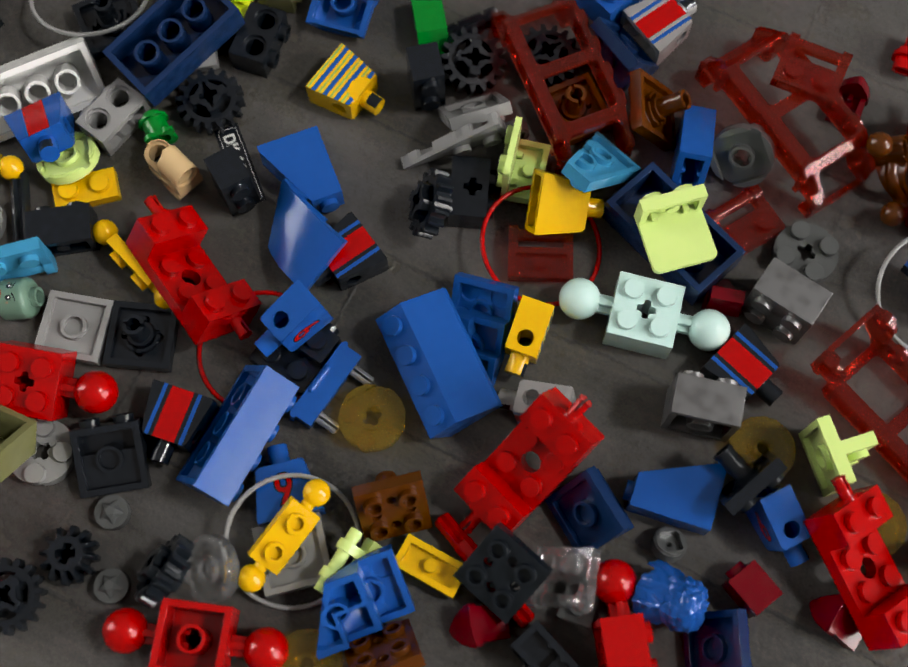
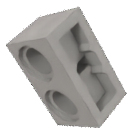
M117 77L112 84L104 87L100 96L90 106L81 111L75 123L86 136L94 138L100 149L112 156L139 128L138 122L141 116L146 111L151 110L144 96ZM127 102L124 106L118 107L121 103ZM101 124H106L103 128L97 129Z

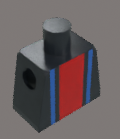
M352 211L333 227L348 242L314 285L318 288L332 278L343 291L389 269L387 257Z
M746 323L700 370L704 378L712 380L729 378L737 381L739 386L747 387L745 402L755 393L770 407L783 393L769 379L779 368V362Z
M154 379L141 427V433L148 439L155 441L149 459L168 466L175 448L192 453L219 409L215 400Z

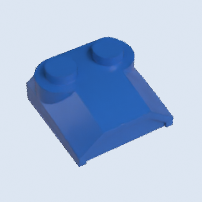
M311 0L305 23L330 33L349 38L364 39L374 8L379 3V0Z

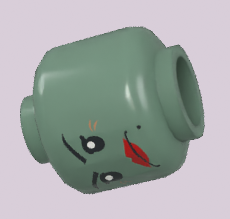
M16 277L0 281V316L4 320L31 319L38 315L41 306L44 304L45 295L42 288L38 287L32 278Z

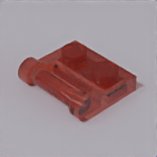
M791 32L769 85L831 108L851 63L853 54L845 51L841 54L801 39L800 34ZM794 50L837 67L833 71L793 56Z
M758 184L745 187L743 193L714 210L708 209L705 211L746 251L744 255L776 237L786 228L785 224L764 198ZM748 203H751L755 210L725 228L719 223L720 220Z
M509 225L507 281L566 283L573 279V233L534 235L526 229H519V225ZM518 241L562 243L563 248L518 246Z

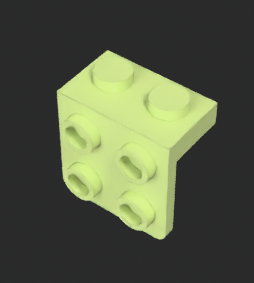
M516 116L514 126H507L504 152L500 155L497 169L496 186L501 187V196L515 188L531 185L534 168L546 171L551 145L520 139L523 117ZM530 190L515 193L505 200L528 205Z
M704 183L696 186L684 184L675 188L672 192L664 194L652 192L639 200L634 218L652 271L655 274H663L709 262L717 256V250L702 211V207L708 197Z

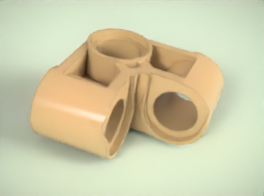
M162 139L148 142L144 151V158L152 173L175 198L181 200L204 180L198 167L175 145H170ZM161 155L158 162H154L155 159Z

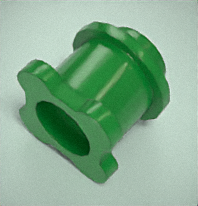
M151 109L141 116L138 127L141 131L145 132L144 141L146 144L155 139L165 140L169 144L178 141V136L174 133L173 127L167 122L168 115L165 111Z

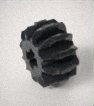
M76 525L70 526L68 532L61 527L56 528L57 539L49 536L45 537V542L50 545L49 549L38 551L40 556L48 558L42 562L40 568L44 571H50L48 579L53 582L60 579L61 585L69 586L72 580L82 584L84 583L83 572L91 575L96 573V570L90 566L91 562L102 560L100 555L92 553L100 547V543L96 540H91L92 532L86 529L80 532V528ZM75 551L74 558L71 557L65 560L66 553L70 554Z

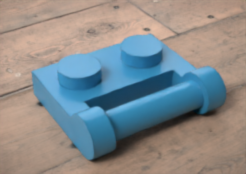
M38 236L0 246V281L8 278L28 277L46 272L48 275L58 272L54 255Z

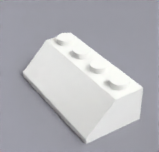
M84 37L70 38L0 66V142L15 137L4 119V116L56 92H60L71 112L76 113L90 106L100 96L105 84Z

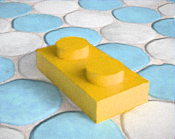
M114 167L90 172L81 180L71 184H51L55 207L67 206L68 203L74 201L89 202L91 207L122 200L117 172Z
M410 533L407 535L396 555L401 571L453 599L462 584L453 575L463 563Z

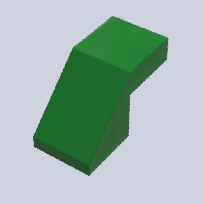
M411 0L418 45L437 42L440 55L444 52L441 50L444 42H449L442 0Z

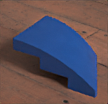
M284 178L280 186L268 249L276 263L294 283L299 279L309 290L348 241L326 223L328 219L307 201L308 197L287 178Z
M458 272L454 275L451 299L494 386L505 355L504 347L513 324L520 287Z
M391 544L360 557L324 582L316 653L318 660L349 649L351 641L383 630V623L416 611L415 604Z

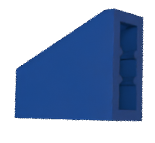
M691 105L690 109L683 111L670 173V179L678 186L684 184L696 186L705 182L713 157L717 111L715 109Z
M317 126L257 146L263 165L279 181L282 182L284 178H287L308 197L307 201L319 212L330 213L338 209L340 205L345 204L342 189Z
M720 463L638 472L633 481L627 480L622 499L627 500L625 510L704 536L711 531L726 470Z

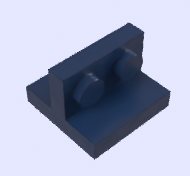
M598 17L590 25L596 33L580 49V54L616 96H621L628 89L631 71L641 68L652 76L659 69V66L622 24Z
M595 466L584 470L545 499L546 504L580 560L634 528V525L603 475Z
M746 609L705 612V620L699 630L691 631L690 633L683 632L685 667H752Z

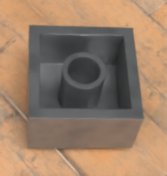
M774 257L745 299L742 312L752 323L762 324L772 330L773 335L779 340L795 345L812 327L833 293Z
M687 370L683 373L678 372L667 389L660 428L727 442L741 427L747 387L739 386L737 381L729 378H718L717 380L704 378V375L697 371Z

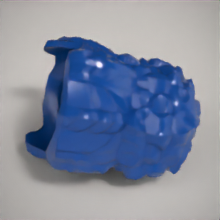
M662 560L649 561L648 565L655 569L648 573L644 572L636 585L632 597L634 614L643 613L644 621H650V623L655 625L664 623L669 631L690 633L691 631L699 630L705 620V612L709 605L707 601V588L691 576L686 577L680 569L672 567L667 562Z

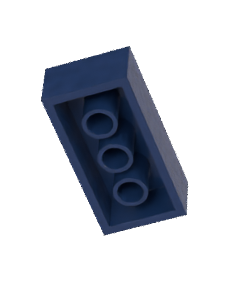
M157 0L102 52L147 100L156 107L246 22L239 9L230 0Z
M651 162L606 201L602 215L649 264L650 262L634 218L638 202L649 193L660 192L664 194L672 192L675 188L679 187L654 162ZM703 209L702 211L717 250V256L709 262L660 274L669 283L686 286L683 298L691 306L711 289L712 285L715 286L739 264L746 252Z

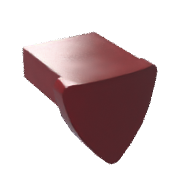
M862 76L844 79L833 87L831 92L833 98L825 116V121L852 131L855 130L864 106H867L870 98L869 86Z
M723 279L715 286L712 285L701 305V309H714L725 316L739 317L742 313L746 291L735 290L728 279Z
M839 594L826 595L810 601V611L817 625L828 635L832 636L843 648L854 652L862 636L842 596Z
M474 603L463 606L455 615L449 628L450 635L456 641L471 648L482 647L483 643L511 638L508 623L505 624L486 605L476 606Z

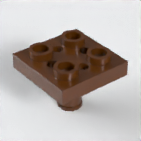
M639 68L631 71L630 85L628 87L631 104V114L629 115L631 129L664 151L676 148L675 113L690 109L691 98L688 91L681 89L674 93L643 69Z
M589 72L532 94L531 100L557 151L592 138L597 131L602 134L614 129L615 122Z
M420 470L398 476L393 471H383L376 476V481L351 487L364 539L367 537L376 542L433 528Z
M409 618L390 622L383 630L351 641L350 648L344 650L348 667H423L426 665Z

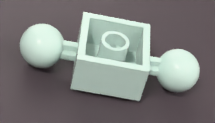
M620 272L613 297L600 294L597 286L585 278L569 280L562 286L559 292L560 308L564 314L572 319H587L595 313L608 316L602 344L662 359H667L671 352L676 332L688 335L691 343L703 351L720 349L726 344L731 333L728 319L717 310L704 309L693 316L680 313L686 286L632 273ZM642 313L647 314L648 318H642Z

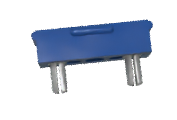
M343 341L340 343L290 411L291 421L297 420L309 430L317 422L326 430L335 434L340 424L324 414L323 411L351 375L366 387L373 383L374 377L357 366L362 356L349 348L348 342Z

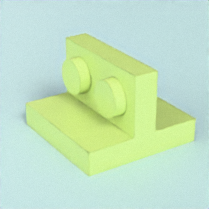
M830 415L815 419L798 434L823 497L837 493L830 480L839 475L845 474L849 485L856 482L857 479L851 466L858 464L859 460L869 457L868 450L879 444L874 431L840 441Z

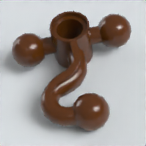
M875 132L867 139L866 148L871 155L882 186L893 199L892 202L884 204L880 209L879 216L885 225L895 227L902 224L908 210V187L905 181L908 168V135L890 137L885 132Z

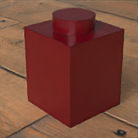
M755 559L746 565L741 560L725 573L729 579L721 585L740 609L747 610L748 618L759 615L783 594Z

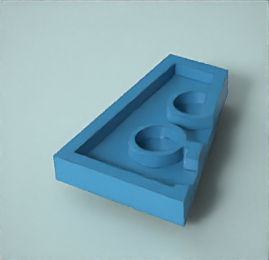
M597 131L592 139H589L581 150L579 149L567 161L561 173L570 180V184L575 189L586 193L628 182L639 174L642 168Z

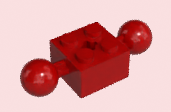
M15 340L0 341V405L27 417L48 421L65 418L68 415L70 398H75L77 405L88 413H104L115 405L119 395V388L115 379L104 371H89L79 379L73 378L77 351Z
M608 559L601 562L593 572L591 583L595 595L601 601L607 603L609 617L599 618L592 623L598 667H659L657 659L650 656L648 643H653V631L650 621H644L643 613L630 614L628 600L634 595L637 585V576L634 569L627 562L620 559Z
M164 597L161 601L157 624L148 623L144 614L139 610L123 607L113 611L106 618L102 627V637L106 646L116 653L130 654L140 649L144 644L152 645L148 667H230L232 657L244 658L249 667H282L289 655L288 640L276 628L261 627L251 632L249 636L236 635L240 610L231 606ZM199 631V636L202 637V640L194 649V645L189 643V638L195 637Z

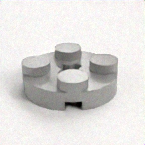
M34 419L37 421L36 449L40 445L47 446L49 444L51 447L47 450L49 456L45 460L41 457L36 458V450L13 473L20 480L31 485H54L64 480L75 466L69 436L70 429L56 420Z

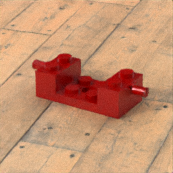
M156 195L148 196L144 200V204L152 215L137 218L125 244L194 344L198 345L234 331L240 340L248 338L252 334L248 326L262 305L261 301L245 279L227 284L200 246L208 231V227L192 205L167 210L162 206ZM182 278H190L196 285L185 282Z
M557 387L541 393L519 417L521 422L485 461L475 465L453 490L467 503L472 511L459 524L461 529L468 526L464 530L465 533L471 534L480 522L486 524L491 530L501 522L511 532H514L605 438L583 415L592 406L590 400L584 402L587 399L585 395L581 394L572 404ZM528 452H534L539 456L541 460L539 469H533L527 464L526 455Z
M845 474L839 475L830 480L839 497L803 522L869 651L902 648L908 643V584H905L877 529L894 517L878 484L852 490ZM862 562L866 568L865 577L860 570Z

